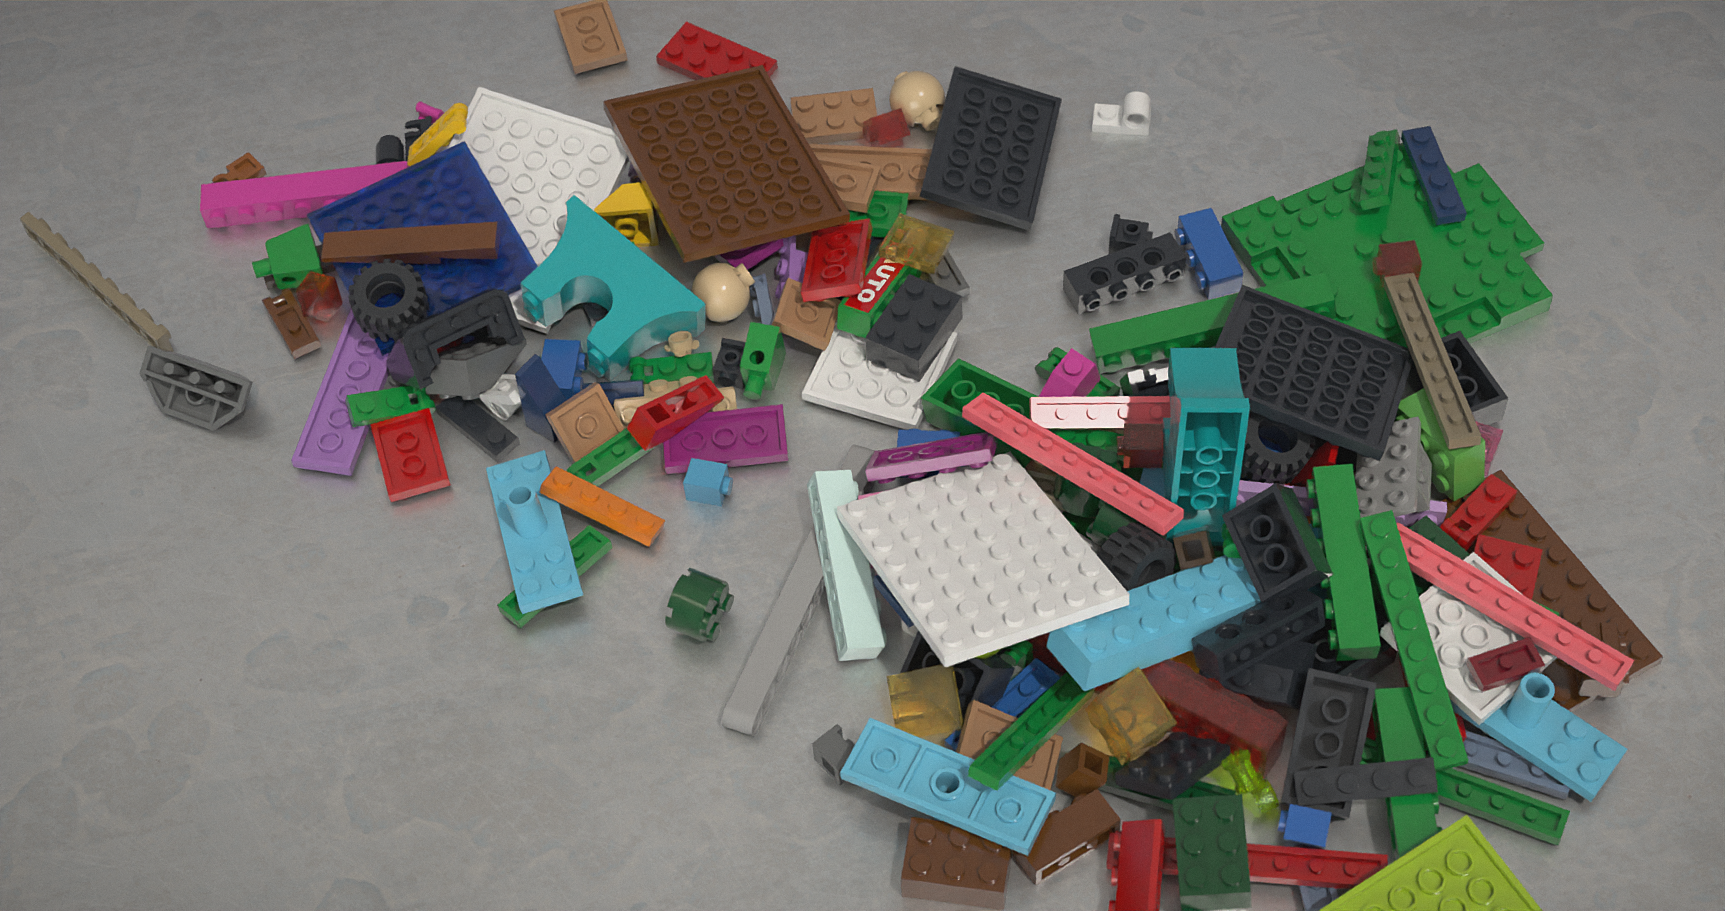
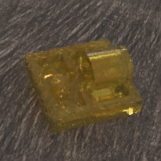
M900 213L882 242L878 256L934 274L953 241L955 231Z
M939 665L886 676L895 728L919 738L962 730L963 720L953 665L948 667Z

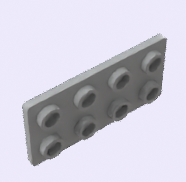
M1419 417L1403 419L1393 423L1384 454L1380 461L1363 457L1357 453L1355 485L1360 517L1390 510L1393 511L1394 517L1415 513L1416 511L1418 513L1430 510L1432 463L1420 443L1421 421Z

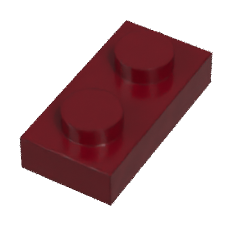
M1530 637L1469 657L1466 663L1481 693L1523 679L1527 674L1543 672L1546 666Z

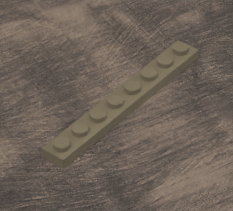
M30 212L20 217L27 235L148 344L168 351H174L169 341L172 338L169 331L162 324L157 326L152 316L144 308L139 310L134 300L127 293L122 295L117 285L109 277L104 279L95 264L92 262L87 264L78 249L75 247L70 249L61 234L58 232L53 234L44 219H37Z
M1408 273L1384 277L1385 291L1448 449L1481 445L1480 431L1415 274Z

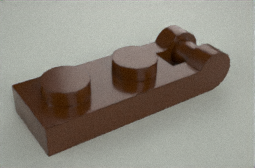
M289 288L280 291L281 295L272 299L269 296L262 300L268 315L274 322L294 359L322 347Z

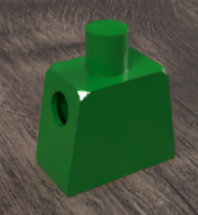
M309 223L267 240L265 246L268 258L252 262L256 278L273 275L279 289L326 283Z
M750 322L740 363V371L745 385L743 394L749 399L759 400L763 390L773 391L776 387L786 357V349L780 327Z

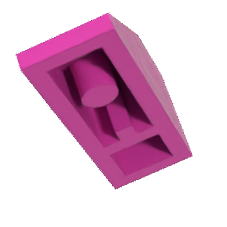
M1071 348L1052 371L1039 397H1086L1101 379L1096 364Z

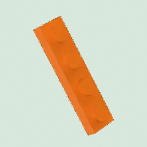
M557 466L541 484L539 493L648 547L651 546L664 527V519Z

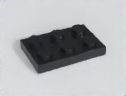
M1182 731L1173 732L1166 739L1149 748L1147 752L1137 759L1130 761L1128 765L1116 772V786L1173 800L1231 758L1230 745L1218 743L1211 738L1202 739L1190 736Z

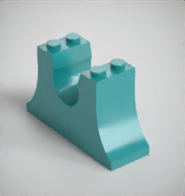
M575 195L566 202L567 222L558 244L551 254L521 282L524 313L531 321L535 323L539 321L545 327L563 318L564 314L571 307L579 303H597L609 311L602 320L596 322L587 337L588 366L599 378L603 376L609 382L613 381L629 365L631 358L639 356L651 347L667 341L671 334L678 331H688L692 337L697 338L705 331L706 304Z
M1170 348L1168 383L1171 418H1163L1161 432L1165 498L1183 508L1184 515L1183 519L1165 534V539L1175 545L1173 540L1175 533L1208 526L1212 545L1223 546L1224 539L1221 535V526L1225 522L1222 515L1236 507L1250 410L1249 398H1245L1242 392L1236 348Z

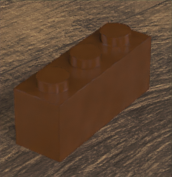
M1098 789L1089 794H1080L1071 802L1070 806L1061 811L1055 810L1048 814L1028 856L1013 850V856L1034 885L1037 886L1109 842V833L1120 831L1121 819Z

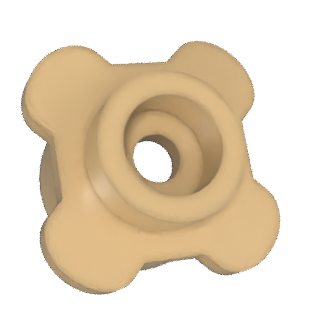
M678 331L668 337L669 343L664 346V350L674 353L676 357H682L691 354L692 349L698 348L700 344L698 340L692 339L690 332Z

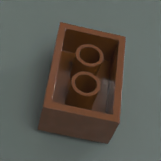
M911 817L901 874L902 897L1004 910L1013 850L944 821Z

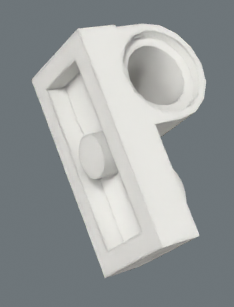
M1137 91L1128 93L1124 98L1123 105L1095 103L1092 132L1149 136L1150 97L1143 92Z
M502 374L491 389L480 393V399L496 417L504 421L508 420L522 405L515 375Z

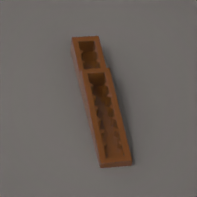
M497 222L326 232L324 233L321 259L322 262L371 263L374 261L383 263L384 259H390L391 263L401 260L403 263L441 264V258L498 259L500 230Z

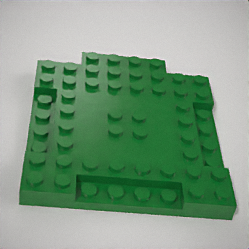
M1400 143L1398 150L1392 204L1367 210L1362 209L1359 199L1364 166H1361L1278 201L1274 196H1270L1222 216L1221 227L1229 244L1261 287L1326 272L1335 298L1336 318H1333V320L1406 348L1408 346L1384 288V277L1414 273L1440 337L1442 338L1461 331L1469 344L1548 311L1553 298L1552 293L1524 260L1526 257L1543 251L1545 243L1480 163L1456 173L1447 165L1467 214L1464 221L1436 225L1403 143Z

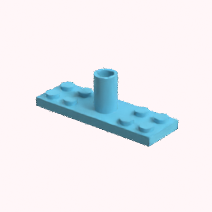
M545 450L487 467L486 471L521 613L525 614L583 596L560 503L539 493L541 484L551 473Z
M1530 673L1524 676L1513 697L1480 725L1450 700L1454 712L1590 802H1592L1628 750L1553 701L1554 685L1548 677L1540 673Z
M872 718L868 720L840 772L841 779L928 814L934 820L947 822L1027 856L1056 800L1055 792L1016 776H1012L998 791L987 787L967 776L970 764L975 761L974 759Z

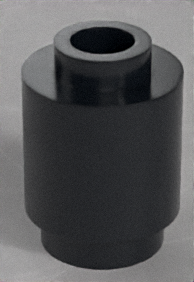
M385 135L379 139V142L376 144V164L404 161V145L397 136Z

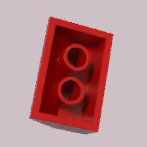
M1162 819L1123 821L1122 830L1115 831L1114 851L1120 852L1119 865L1112 866L1111 886H1117L1116 900L1109 901L1108 911H1160L1166 835Z

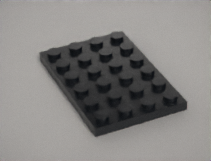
M955 66L919 197L1030 230L1035 217L1062 98Z

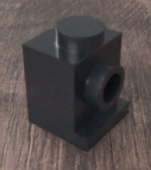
M1114 214L1109 235L1108 255L1153 239L1154 232L1149 231V223L1121 219L1120 214Z
M722 338L721 348L712 369L715 384L723 387L744 389L745 385L740 371V363L746 342Z

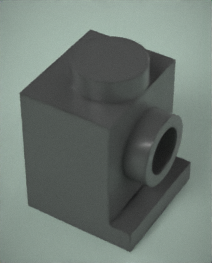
M836 724L813 742L812 746L816 762L841 785L845 780L841 779L840 772L855 744L850 739H843L842 728Z

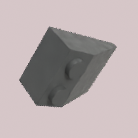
M482 337L438 352L442 363L437 366L435 365L432 369L430 377L434 383L425 387L426 394H439L441 399L453 398L458 395L462 396L463 400L479 398L481 392L489 390L495 385L527 344L526 338L514 345H510L500 337Z

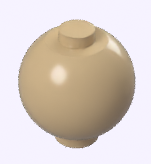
M905 71L900 73L894 79L895 83L891 88L889 96L890 108L894 116L901 123L910 127H919V123L922 124L926 131L937 128L945 102V93L941 83L933 75L923 71H912L909 73Z
M714 263L706 266L697 274L693 281L691 292L706 304V316L709 320L726 322L737 318L744 312L750 300L749 287L755 281L742 263L736 268L727 263Z

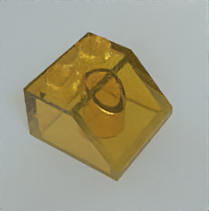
M1139 667L1133 669L1096 696L1085 709L1090 723L1099 730L1107 742L1108 750L1114 757H1117L1121 765L1147 752L1177 723Z

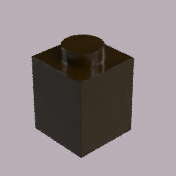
M1208 526L1175 533L1173 540L1181 570L1214 562L1215 553Z

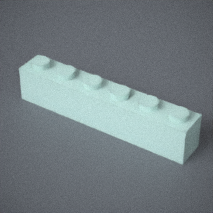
M851 470L815 471L807 483L838 659L839 661L876 659L886 646L887 635L885 629L880 624L881 604L879 598L875 597L873 584L875 572L873 568H870L867 557L837 517L838 506L857 500L858 484L856 481H853Z

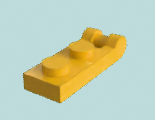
M455 103L409 147L407 165L415 170L419 169L424 163L427 164L433 159L436 151L441 146L446 147L454 134L465 132L468 107L463 103Z

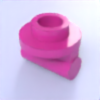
M421 101L417 103L415 108L416 112L419 113L418 119H426L427 116H431L433 123L444 114L441 109L434 108Z

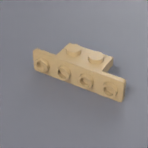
M687 376L679 381L671 382L663 379L654 380L649 384H644V396L615 399V413L624 429L628 427L638 407L696 380L697 377ZM718 388L724 399L708 412L737 409L735 388Z

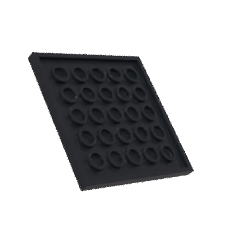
M1242 285L1215 348H1236L1242 392L1245 398H1249L1250 411L1265 416L1273 422H1280L1296 428L1301 433L1311 434L1324 439L1332 445L1342 446L1357 452L1363 457L1380 461L1384 454L1412 366L1413 359L1409 349Z

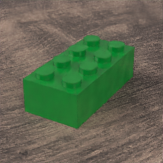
M958 358L921 397L928 423L942 430L960 432V436L987 432L962 417L963 407L983 392L1030 419L1029 399L1039 396ZM997 438L998 444L994 456L1011 452L1023 468L1031 462V457Z

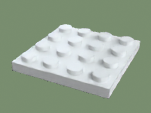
M836 321L830 343L825 351L822 350L804 387L802 398L808 402L902 429H918L925 414L921 397L942 376L958 340L957 333H952L921 381L918 382L867 360L865 338L837 329Z
M1474 552L1463 560L1520 593ZM1433 585L1419 599L1449 698L1473 721L1480 725L1513 697L1522 679L1481 693L1466 665L1468 658L1525 638L1438 586ZM1387 623L1381 628L1380 636L1397 650L1390 623ZM1534 644L1546 665L1545 668L1558 658Z

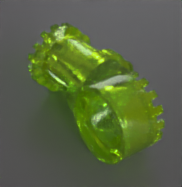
M1240 749L1238 752L1234 751L1235 755L1231 753L1229 754L1230 757L1227 756L1226 759L1222 760L1221 765L1223 769L1230 772L1236 783L1234 789L1237 794H1248L1251 792L1262 814L1280 807L1278 797L1267 778L1264 779L1261 773H1256L1250 762L1251 755L1248 750Z

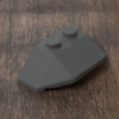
M150 345L147 347L139 373L143 381L146 382L161 412L216 431L244 411L253 383L243 375L193 357Z

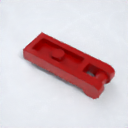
M1490 474L1454 514L1441 524L1440 528L1466 551L1477 540L1478 534L1482 535L1516 498L1517 490ZM1461 526V527L1464 528L1466 531L1464 532L1463 530H1461V529L1458 528V527Z

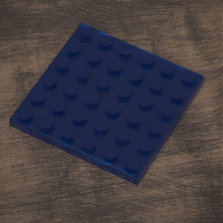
M465 141L306 214L322 246L324 233L497 222L500 230L498 259L441 258V264L403 263L404 266L407 264L411 265L414 271L418 272L421 276L428 296V316L486 289L495 288L503 290L507 295L521 290V282L538 267ZM331 262L348 294L349 286L354 285L352 279L355 274L361 275V268L364 266L370 268L372 266L371 263ZM398 293L384 295L375 303V306L382 308L391 307L397 304L404 295ZM380 336L373 339L382 356L388 354L395 343L393 338H389L388 342L381 341Z

